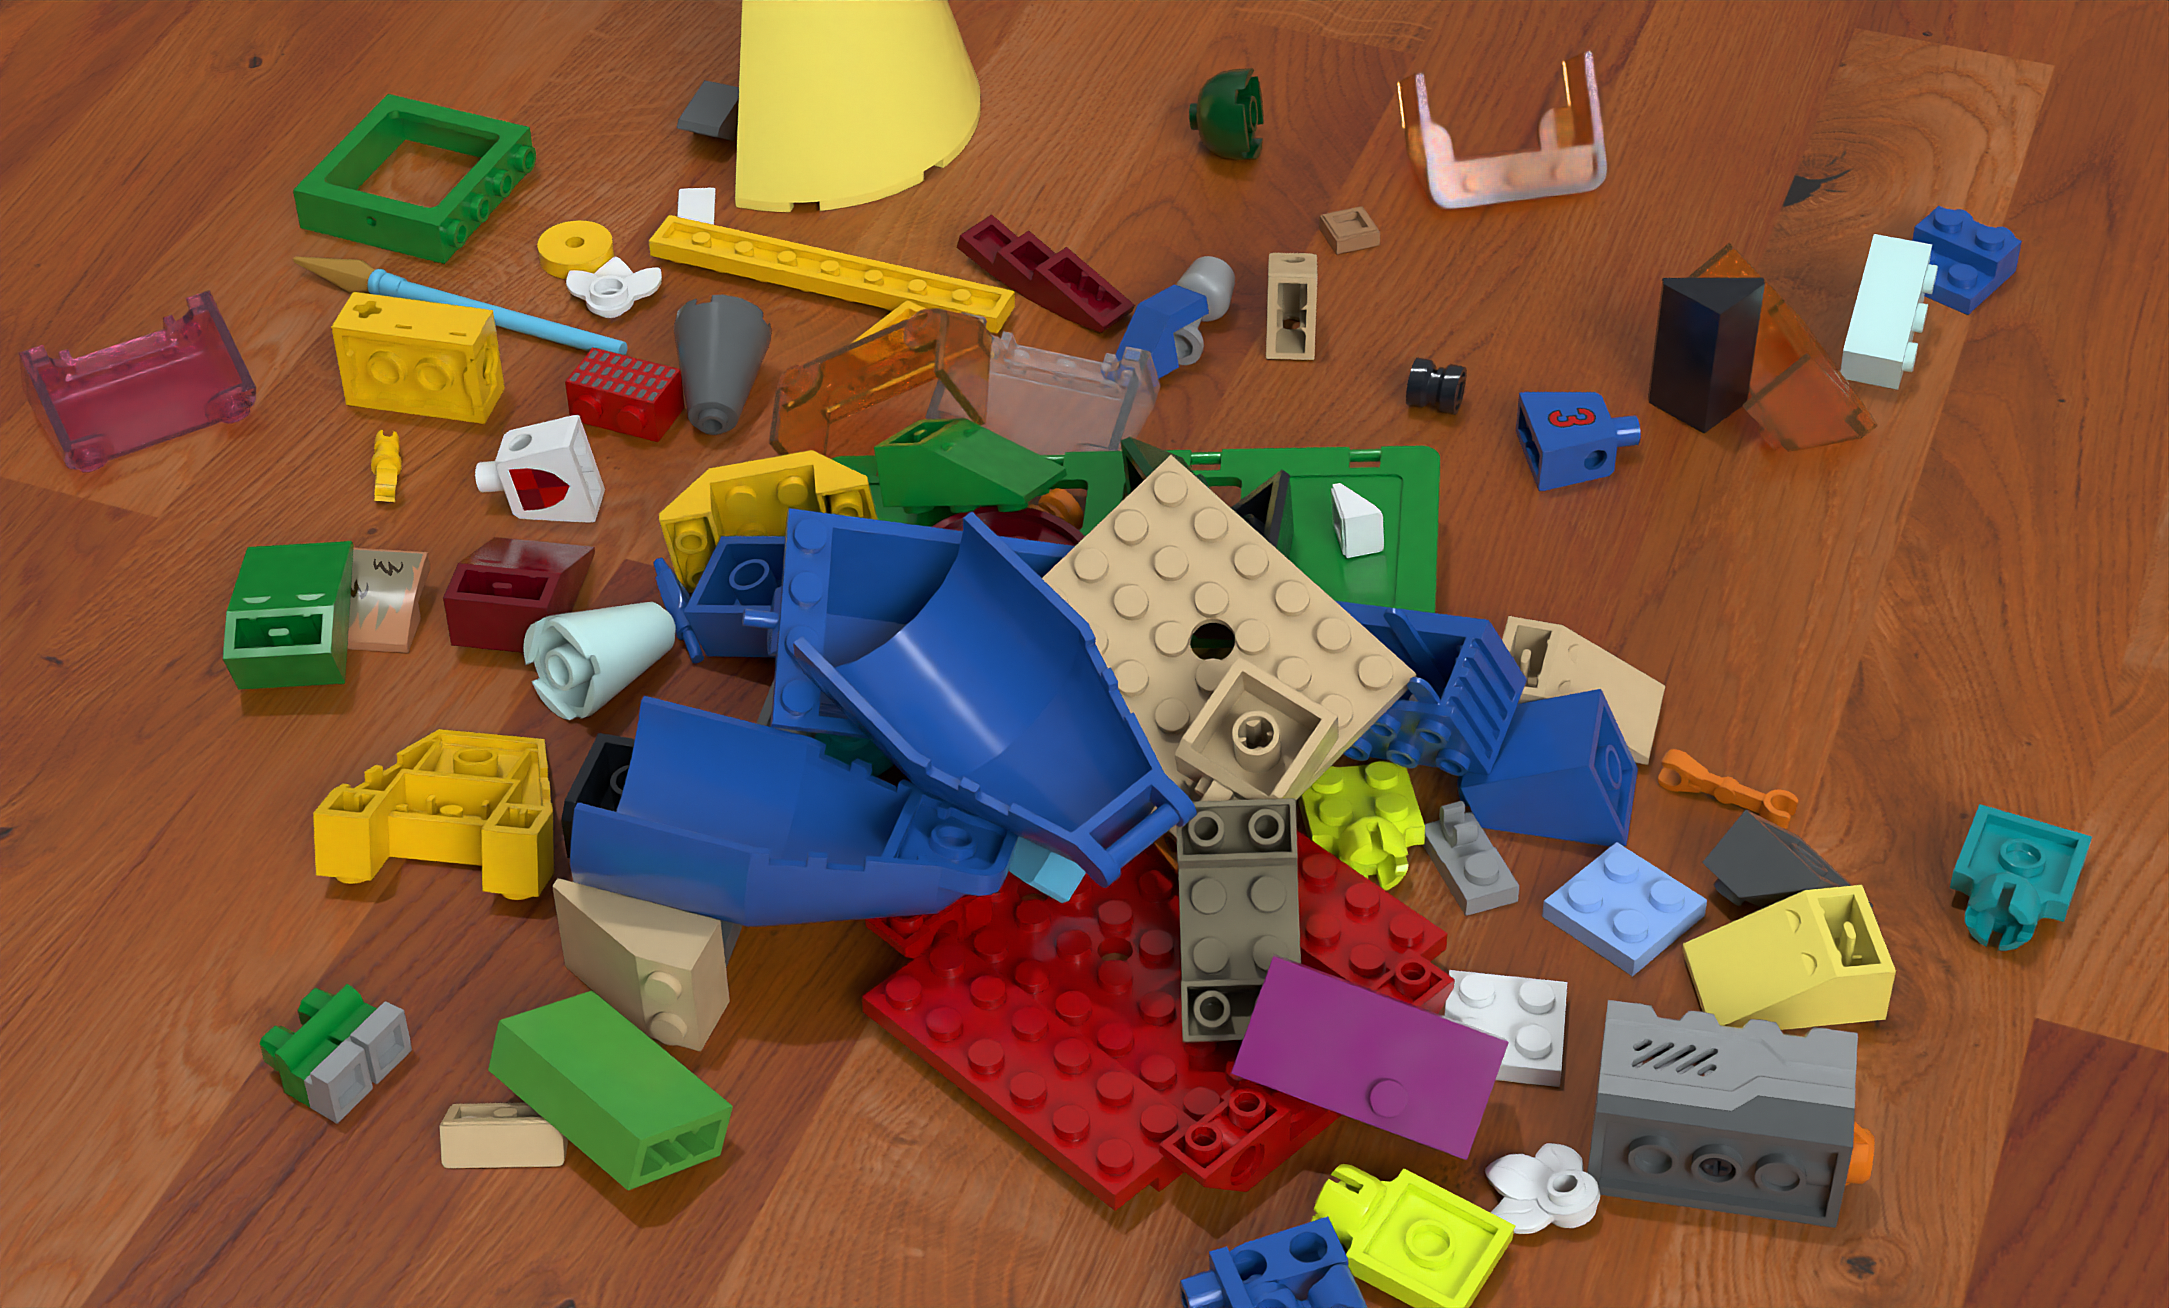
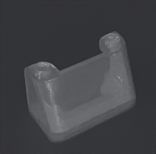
M961 313L925 416L926 419L966 418L1039 455H1065V452L1122 451L1120 440L1128 437L1137 439L1155 405L1160 390V382L1150 351L1126 346L1121 361L1118 362L1115 354L1106 353L1104 361L1098 362L1017 345L1013 333L1003 331L1000 339L985 330L987 323L985 317Z

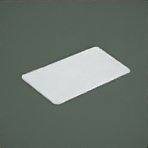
M715 188L680 189L677 217L714 225Z

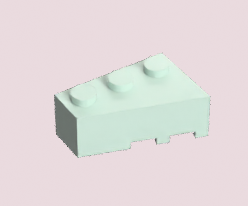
M1874 234L1843 349L1840 371L1841 379L1898 390L1903 371H1913L1918 343H1913L1912 340L1915 332H1923L1928 304L1923 303L1925 293H1933L1938 271L1937 265L1929 264L1932 244Z

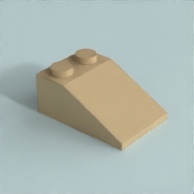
M557 878L553 884V893L565 967L649 1038L659 1040L667 1045H678L701 1051L730 1002L721 920Z

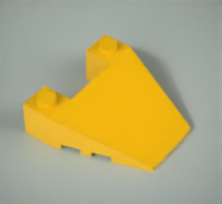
M438 729L397 753V763L383 771V766L375 765L364 771L365 782L355 788H350V785L345 783L334 788L313 812L316 875L336 877L338 881L343 883L355 884L366 880L371 881L389 857L482 866V892L501 893L507 899L524 900L531 897H539L554 874L553 807L550 797V782L548 781L545 739Z

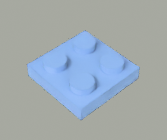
M1616 842L1544 900L1542 917L1631 976H1634L1705 916L1707 899Z

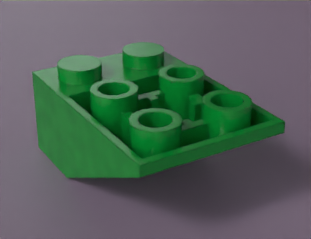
M966 418L918 420L874 446L883 507H903L904 513L907 514L928 512L933 510L935 506H950V511L953 513L971 512L976 508H980L981 505H997V509L1000 512L1019 511L1029 506L1028 502L1033 498L1049 493V487L1067 476L1065 467Z
M352 541L247 547L226 611L223 661L238 690L345 684L354 550Z

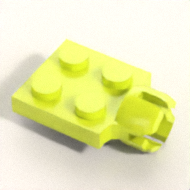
M1377 761L1369 765L1330 766L1298 798L1308 838L1367 879L1368 875L1377 874L1380 887L1385 891L1399 884L1406 875L1409 865L1406 855H1409L1407 847L1424 845L1425 825L1407 768L1395 763Z
M1348 1164L1339 1165L1331 1173L1332 1176L1340 1179V1182L1336 1183L1328 1179L1324 1183L1314 1206L1317 1214L1312 1218V1221L1327 1216L1329 1217L1340 1243L1348 1250L1346 1253L1348 1268H1350L1353 1276L1414 1308H1469L1511 1243L1516 1225L1404 1168L1397 1178L1388 1182L1380 1181L1378 1178Z

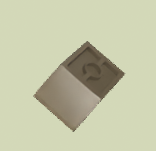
M1295 798L1195 801L1193 804L1197 810L1196 817L1183 827L1176 826L1183 1043L1243 1041L1273 955L1276 954L1301 964Z

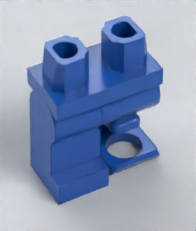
M1328 1216L1246 1242L1235 1247L1230 1252L1227 1247L1209 1251V1270L1179 1281L1180 1299L1183 1308H1368L1351 1270L1348 1268V1258Z

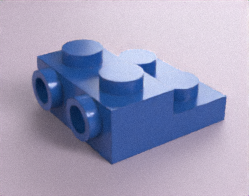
M1938 206L1914 227L1912 239L1915 242L1932 244L1929 264L1938 266L1933 293H1925L1924 296L1969 315L2016 272L2022 241L2015 238L2008 228L2001 226L1996 228L1988 227L1974 221L1972 216L1965 210H1952Z

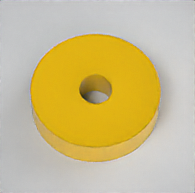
M568 221L552 226L540 236L537 243L542 269L546 273L561 279H567L569 271H584L594 274L614 257L611 233L604 226L590 221Z

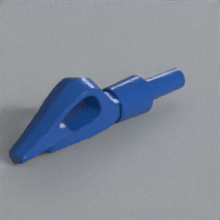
M662 557L657 558L653 562L657 573L655 578L666 610L675 622L676 636L678 639L684 640L691 661L699 663L704 660V655L698 639L684 614L691 596Z

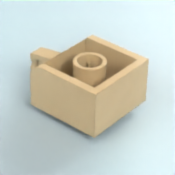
M1238 656L1182 737L1175 752L1177 771L1197 783L1195 792L1203 797L1201 801L1295 798L1297 800L1339 738L1338 715L1241 656ZM1262 739L1267 740L1268 746L1265 748L1260 746L1254 750L1247 748V742L1257 745Z

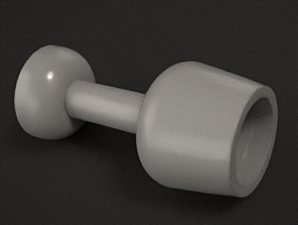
M1204 256L1196 259L1176 284L1205 295L1209 314L1173 333L1178 364L1180 365L1195 363L1203 352L1204 341L1198 330L1201 321L1207 322L1219 319L1227 312L1230 306L1235 286V274L1226 262L1216 257Z

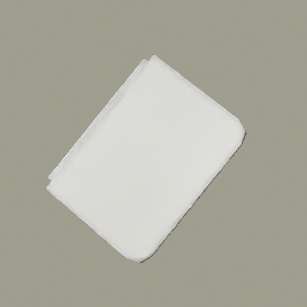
M1333 484V488H1331L1332 524L1343 555H1346V558L1383 551L1384 528L1381 511L1343 484Z

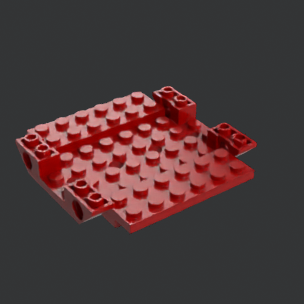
M1297 831L1301 964L1438 1014L1454 988L1455 979L1432 964L1431 961L1446 950L1448 933ZM1169 837L1168 842L1172 851L1177 852V843ZM1153 844L1120 869L1121 876L1107 888L1099 886L1086 873L1069 901L1060 903L1008 871L1004 884L998 892L984 896L966 894L938 914L865 919V925L868 929L902 955L914 960L862 996L863 1013L1114 1211L1119 1209L1146 1186L1150 1185L1160 1192L1184 1172L1203 1187L1247 1192L1343 1115L1232 1074V1068L1242 1041L1183 1043L1179 874L1175 873ZM1029 894H1041L1047 897L1044 901L1036 899L1024 901L1021 898ZM1111 953H1120L1129 957L1125 961H1105L1102 959L1103 956Z

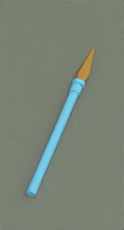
M298 256L293 258L294 263L349 293L369 292L374 295L493 310L495 325L588 352L592 348H597L625 356L627 353V343L624 341L412 283L405 278L387 273L383 269L375 270L363 260Z

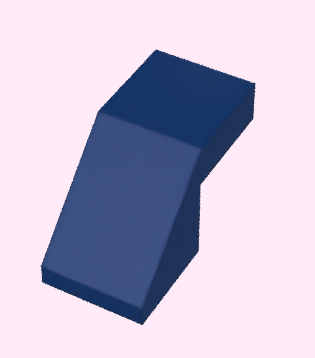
M1174 284L1140 302L1110 365L1111 375L1140 387H1145L1179 368L1173 333L1209 314L1207 297Z

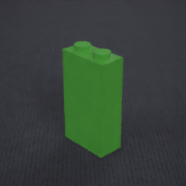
M585 992L499 1020L488 1071L625 1189H634L721 1155L733 1106L595 992Z

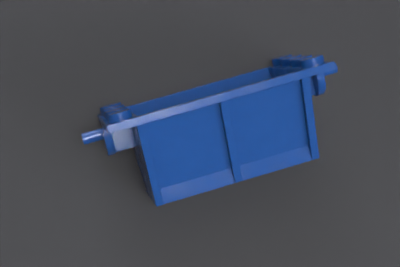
M789 508L786 522L782 586L775 589L770 612L744 609L742 626L768 629V654L776 656L770 727L869 739L803 673L794 655L793 642L803 636L833 667L857 661L887 643L919 614L941 587L958 556L963 531ZM998 536L1041 578L1075 547Z

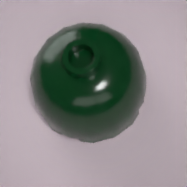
M1253 68L1232 69L1218 73L1208 79L1200 89L1198 102L1190 104L1189 122L1191 129L1199 130L1200 139L1206 148L1223 159L1256 160L1260 155L1263 138H1254L1257 125L1264 124L1263 99L1258 76L1251 77L1254 72Z

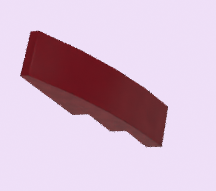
M992 214L959 236L956 248L981 268L1028 300L1064 319L1103 333L1130 314L1134 309L1135 305L1068 247L1055 253L1029 230L1018 237Z

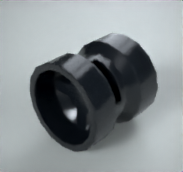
M1417 357L1412 365L1407 383L1406 404L1423 408L1431 402V405L1437 406L1440 412L1456 415L1461 406L1465 391L1466 367L1450 364L1445 368L1439 367L1437 370L1432 360Z

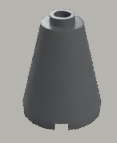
M723 294L712 295L711 302L696 305L697 298L688 301L678 310L673 330L689 421L694 427L710 435L722 434L737 425L769 348L772 335L771 324L767 325L763 320L764 312L758 306L742 298Z

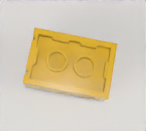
M353 292L331 326L346 405L485 424L505 389L493 310Z

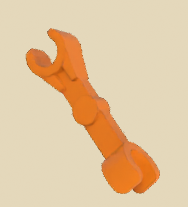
M1671 749L1662 759L1661 765L1664 768L1658 776V783L1667 790L1700 793L1701 791L1714 796L1723 804L1733 803L1759 813L1760 817L1784 829H1787L1789 826L1790 815L1796 813L1798 799L1789 791L1777 789L1765 794L1739 784L1732 777H1720L1709 773L1708 769L1681 750Z

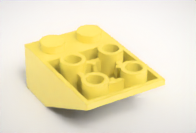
M1863 885L1804 890L1683 943L1682 951L1702 1011L1714 1014L1719 1025L1742 1028L1750 1019H1761L1776 1022L1780 1030L1886 1020L1896 970Z

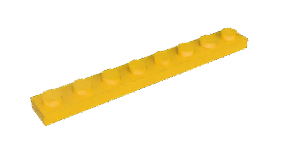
M672 215L665 219L649 240L650 256L707 268L719 273H729L756 279L760 282L792 287L804 292H814L841 298L848 302L881 307L889 311H893L908 300L943 316L945 322L970 327L978 331L998 333L1015 307V291Z

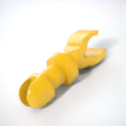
M379 430L375 437V454L371 459V469L374 475H376L374 501L395 502L397 475L402 469V461L399 456L400 440L399 435L395 431H393L392 436L388 437L383 435V430Z

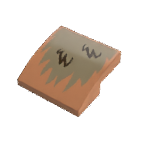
M354 548L347 649L409 653L421 619L418 601L430 571L428 552Z

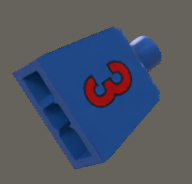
M1596 392L1519 393L1516 434L1538 491H1546L1610 476L1615 471L1617 447L1635 446L1640 443L1641 432L1637 416L1611 418L1602 395Z

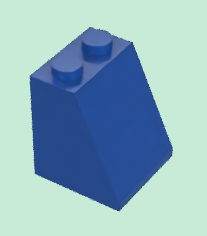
M1602 689L1517 704L1490 775L1467 772L1466 775L1458 776L1457 787L1460 800L1464 802L1465 807L1470 806L1482 828L1609 847L1616 842L1622 846H1627L1638 767Z

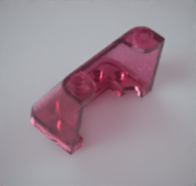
M210 290L187 297L186 303L189 310L179 320L175 321L173 315L163 317V330L75 359L72 358L68 349L59 351V359H53L48 356L43 345L19 352L22 389L30 406L68 468L79 469L81 472H92L103 467L109 460L220 422L227 424L235 423L248 416L250 408L256 400V386Z

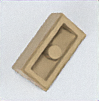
M527 1103L452 1104L439 1126L441 1161L445 1168L556 1167L563 1165L566 1158L568 1139Z

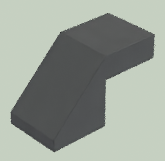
M704 80L678 119L677 128L696 134L735 141L738 126L739 87Z

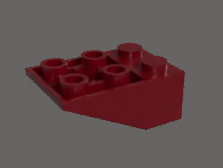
M494 537L458 563L443 596L451 646L524 653V638L531 624L546 616L572 612L595 555V547Z

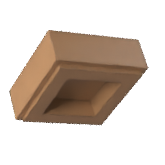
M1363 206L1320 215L1319 229L1336 254L1380 245V231Z

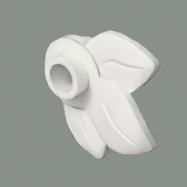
M613 257L594 274L584 271H569L566 285L572 295L586 301L587 308L591 312L605 318H615L629 310L634 301L656 292L661 285L662 274L659 267L633 273L620 258Z
M1544 1144L1536 1153L1535 1158L1524 1154H1509L1495 1160L1485 1168V1174L1489 1183L1498 1193L1504 1196L1491 1213L1516 1225L1514 1230L1516 1234L1535 1233L1550 1223L1562 1228H1575L1586 1224L1596 1213L1600 1200V1191L1595 1178L1583 1171L1582 1157L1572 1148L1561 1144Z

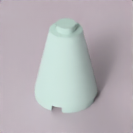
M654 602L546 616L529 626L524 638V658L526 665L531 662L535 664L539 678L532 681L544 704L563 719L571 720L576 717H581L580 719L593 715L671 650L675 642L676 626L670 613Z

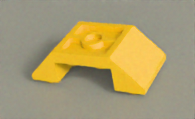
M813 450L709 468L659 513V522L677 578L688 593H693L721 536H785L789 508L878 520L868 477Z

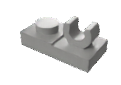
M1463 801L1441 806L1439 812L1440 820L1424 824L1425 842L1423 847L1465 916L1518 902L1519 884L1496 847L1490 842L1472 812L1464 813L1465 804Z

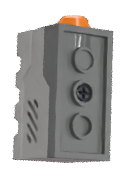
M1608 1000L1587 1173L1597 1181L1600 1195L1836 1228L1845 1186L1850 1183L1862 1185L1868 1181L1871 1176L1874 1157V1135L1868 1128H1862L1854 1121L1858 1033L1813 1027L1805 1036L1783 1034L1776 1022L1750 1019L1742 1028L1719 1025L1716 1017L1711 1013L1688 1011L1680 1020L1657 1017L1651 1005Z

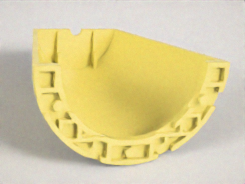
M742 0L735 187L736 207L758 211L791 212L794 203L819 201L820 211L876 201L923 182L925 170L934 165L944 168L962 152L971 140L980 117V86L948 0Z

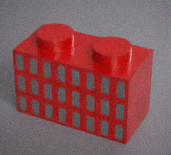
M592 348L565 381L570 416L579 415L583 424L654 442L661 440L685 408L681 369L597 348Z

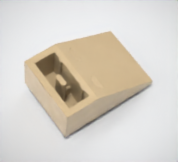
M1508 616L1502 641L1527 679L1518 704L1602 689L1634 761L1648 765L1665 685L1563 625Z

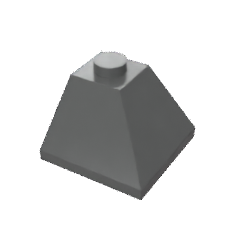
M1748 810L1742 813L1702 862L1718 877L1713 884L1714 887L1737 906H1741L1744 901H1747L1763 909L1804 890L1852 886L1798 835Z

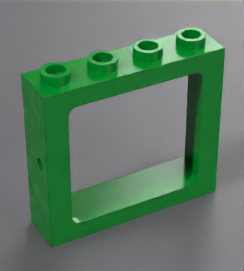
M387 94L293 189L300 228L445 264L465 244L473 232L488 219L489 215L503 199L510 195L511 191L524 176L532 171L536 162V150L532 146L530 127ZM404 140L481 158L435 207H423L357 190Z

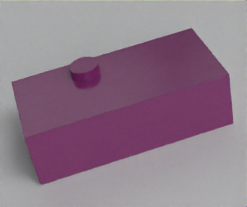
M1274 954L1231 1073L1467 1160L1509 1042L1495 1034Z

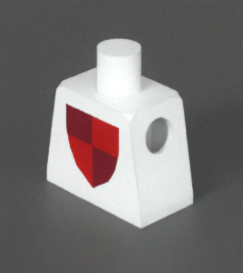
M579 415L567 416L509 430L503 436L495 461L479 462L475 471L476 484L479 491L482 493L504 491L513 515L519 519L595 522L605 492Z

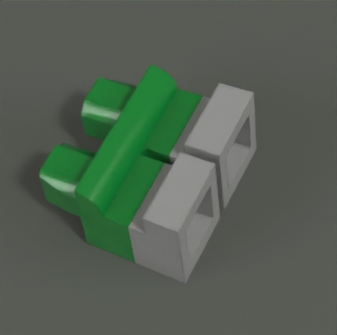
M346 984L336 995L315 987L301 1000L298 1008L300 1023L303 1026L295 1033L283 1026L275 1025L261 1038L259 1043L264 1062L280 1073L284 1093L336 1124L373 1089L372 1082L378 1084L412 1051L404 1010L386 1001L380 1007L375 1008L365 1003L359 992L349 984Z

